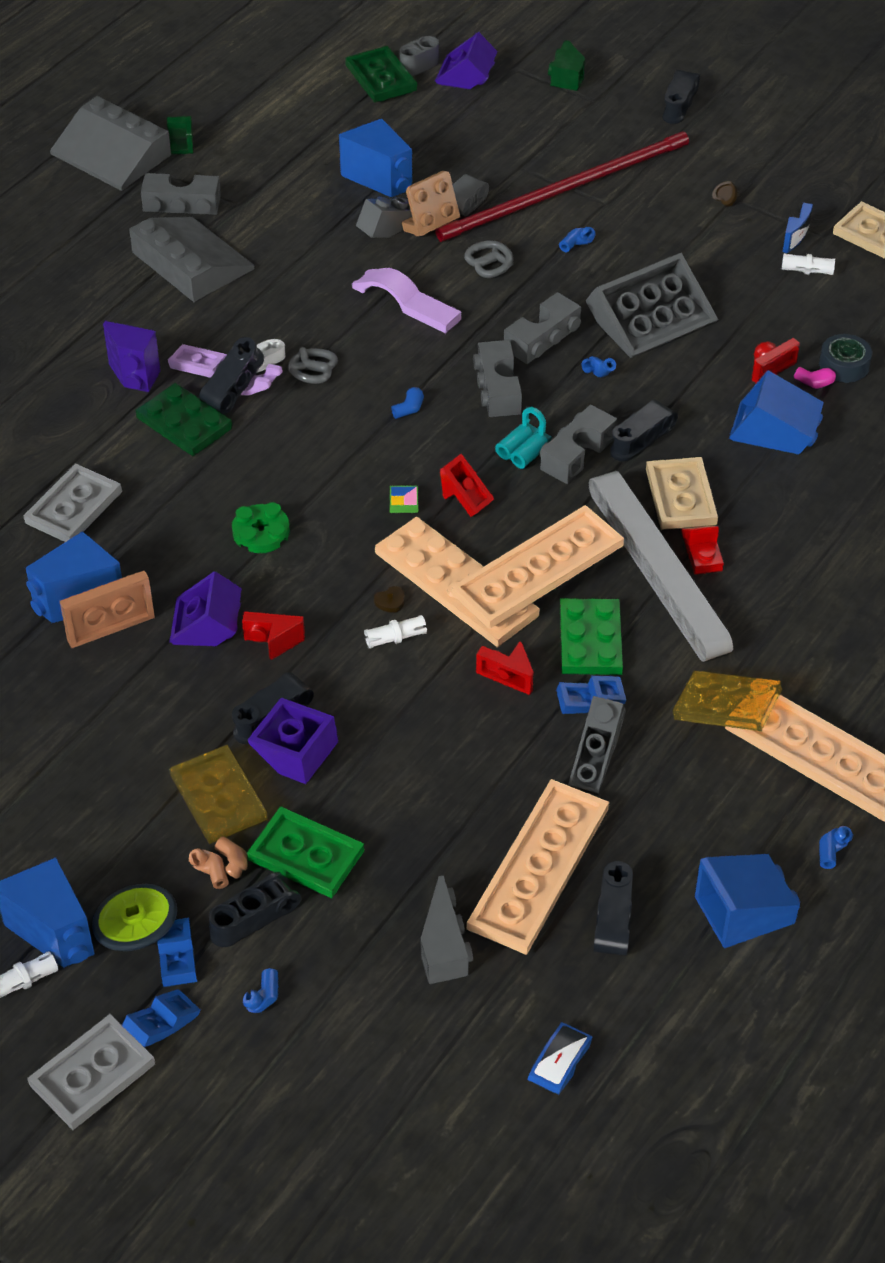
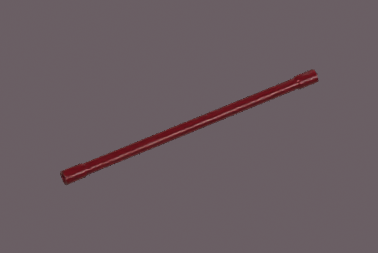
M681 131L664 138L662 141L461 220L449 222L435 229L436 236L440 242H443L467 230L662 153L671 152L686 146L689 143L688 135L686 132Z

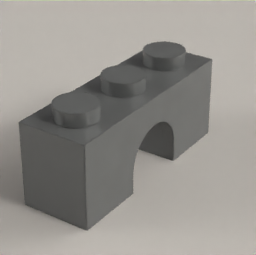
M145 173L141 188L143 212L217 215L221 198L219 176L194 175L193 182L190 185L176 187L171 185L170 174Z
M557 292L540 304L539 323H533L521 317L504 329V340H510L513 356L528 364L535 358L540 357L550 347L558 344L568 334L576 331L581 323V306Z
M510 340L479 342L478 354H473L474 369L480 371L477 372L478 388H483L481 390L482 407L487 406L489 417L521 415L522 393L518 376H513L514 357Z
M590 404L584 411L577 413L569 425L561 428L555 438L543 445L540 451V470L568 484L584 469V448H590L601 453L614 440L612 432L615 426H617V418Z

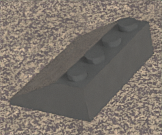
M96 96L80 107L50 150L51 155L121 191L171 156L169 131L99 96Z
M193 217L148 218L129 228L132 253L193 302L255 269L254 264Z
M682 252L596 287L586 299V303L597 323L630 358L718 321L714 310Z

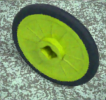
M137 884L125 887L107 897L96 910L92 921L94 936L99 943L112 950L133 951L147 947L158 941L170 930L176 919L177 904L169 891L157 885Z

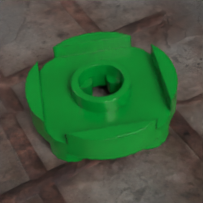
M274 502L256 504L248 507L242 506L236 510V516L232 522L234 541L240 547L241 543L243 546L248 547L250 552L268 553L281 547L280 542L285 538L286 540L288 539L290 534L289 519L281 510L279 504ZM264 526V530L259 531L256 527Z

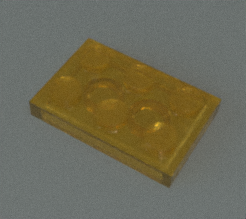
M694 671L673 709L674 719L762 731L782 691L781 682Z
M228 745L170 768L173 781L209 844L218 841L222 836H230L268 820L267 811Z

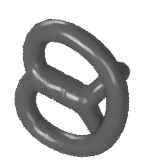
M498 241L478 242L470 246L464 254L466 262L474 266L477 274L484 278L499 276L513 266L514 258L511 250L505 244ZM492 249V252L475 259L472 257L479 250ZM497 260L503 263L493 270L483 269L484 266Z
M301 347L299 352L289 362V372L300 381L320 384L329 380L332 369L338 363V358L329 350ZM308 357H324L329 359L330 361L326 363L316 360H310L308 359ZM306 369L322 372L323 374L316 376L308 375L299 370Z

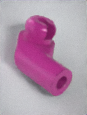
M799 367L794 374V379L814 389H819L833 383L836 379V374L830 368L810 372Z

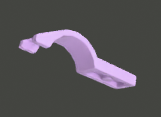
M391 268L370 269L365 272L363 277L352 283V288L361 293H365L370 286H378L387 290L400 304L403 313L444 333H447L461 320V311L419 292L416 285L398 270Z
M182 344L168 359L171 369L211 378L227 354ZM269 364L264 374L253 376L248 387L241 395L249 396L269 388L272 381L283 372L282 367Z

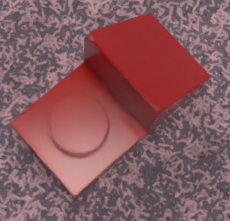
M462 453L440 469L444 499L454 494L470 517L477 514L494 500V497Z
M718 526L682 529L681 533L694 574L723 571L724 562L717 544Z
M244 611L242 619L244 640L268 642L269 658L271 660L304 641L303 616Z
M522 642L517 644L510 656L485 646L479 649L476 655L477 674L530 695L532 693L534 672Z

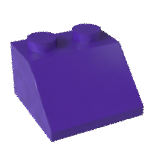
M477 32L446 55L435 82L439 85L471 89L477 84L479 86L482 85L489 78L488 73L495 64L494 59L497 50L480 32Z
M104 321L103 328L110 367L124 387L149 392L161 371L156 331Z
M214 571L179 595L176 599L170 643L173 645L217 646L226 639L232 638L238 629L237 619L241 606L242 588Z
M280 698L248 738V743L280 775L307 784L338 743L334 716Z

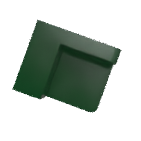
M191 116L167 117L171 154H193Z

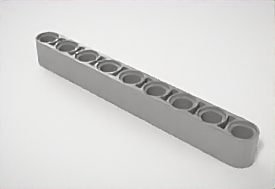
M613 471L591 478L589 480V490L593 500L611 527L624 537L623 545L699 659L704 662L732 652L733 643L728 630L618 471Z

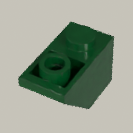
M565 40L561 49H557L554 62H550L548 75L551 76V86L578 91L584 79L585 57L570 41Z

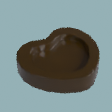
M731 181L722 182L715 187L712 197L716 201H721L723 205L730 207L737 199L736 185Z
M392 586L386 591L376 593L374 595L375 606L386 612L395 613L400 611L404 605L403 590L398 586Z

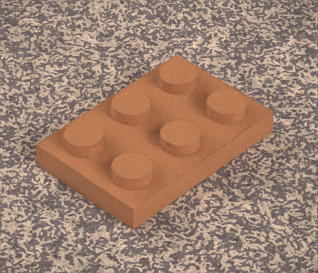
M145 571L126 576L60 601L67 641L71 648L155 618L149 577Z

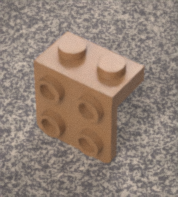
M441 171L407 187L406 194L412 217L401 222L405 232L415 236H423L460 217L449 172Z

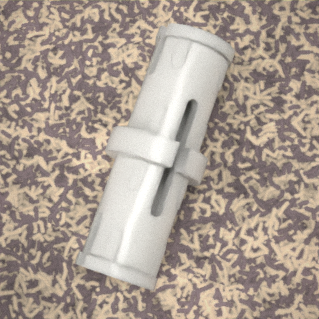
M784 253L782 270L801 271L808 275L810 273L833 275L835 259L812 257V254L798 256Z
M419 615L418 617L399 622L391 620L388 625L369 630L366 629L364 630V635L368 636V638H365L368 647L373 648L374 646L393 641L395 644L401 643L402 639L426 634L427 628L423 627L426 625L424 617Z
M48 951L24 964L19 962L13 966V969L1 974L0 998L20 988L27 989L32 986L31 983L57 972L58 966L51 952Z

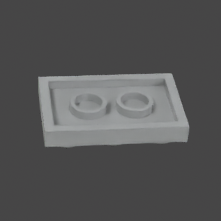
M75 463L24 514L25 523L66 542L80 532H84L122 492L121 484Z
M109 1014L27 1079L29 1086L74 1130L155 1065V1059Z

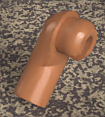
M222 836L216 842L215 850L228 858L229 863L225 867L226 873L234 878H239L243 870L246 871L248 867L247 853L243 848Z
M200 848L190 852L188 857L190 864L195 869L209 874L214 888L222 889L229 884L223 860L219 855L207 850H201Z

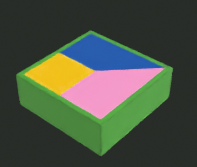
M390 486V513H418V486Z

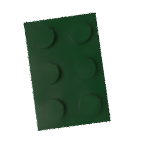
M388 46L345 57L347 68L374 103L417 91V82Z
M174 383L136 409L137 419L192 457L232 429V420L177 383Z

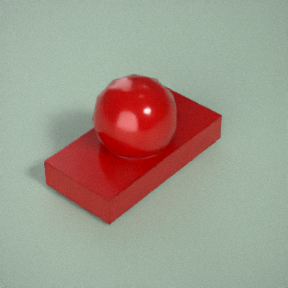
M792 338L778 347L769 341L761 342L756 346L753 353L754 366L751 380L757 383L767 370L777 375L797 363L800 342Z

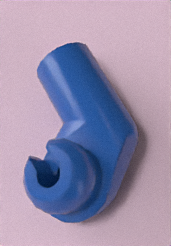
M592 227L573 229L559 243L560 249L563 252H568L574 245H587L591 243L596 235L595 230Z
M591 356L589 359L582 361V369L585 373L593 372L595 376L600 378L607 376L616 368V362L612 358L602 360L596 356Z
M410 388L406 393L407 396L403 403L391 406L395 419L417 413L420 410L424 400V394L420 388Z
M840 826L821 837L819 841L820 866L822 868L831 869L836 866V853L846 847L848 842L853 839V833L850 828Z
M275 969L263 970L261 989L258 991L252 990L251 995L248 992L244 995L243 1005L249 1012L261 1013L277 1000L278 971Z

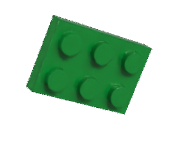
M560 598L562 674L622 675L623 661L619 599Z
M280 806L247 852L248 861L270 871L281 872L284 877L329 898H333L363 854L364 843Z

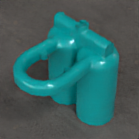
M527 407L523 410L522 424L495 446L497 454L502 459L508 460L511 458L512 463L517 468L523 469L540 455L543 445L552 440V437L545 433L546 419L541 411L535 407ZM529 413L534 414L538 418V429L529 424Z

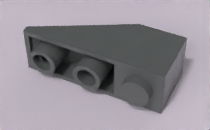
M384 197L365 199L356 226L371 238L392 237L403 230L401 222L412 217L408 199L395 197L394 199Z
M593 696L568 786L599 794L624 720L626 710L623 703Z
M444 876L438 877L421 935V959L429 984L468 976V962L473 961L471 945L469 941L464 942L461 935L465 933L461 914L455 915L453 907H456L454 890L452 887L447 888Z

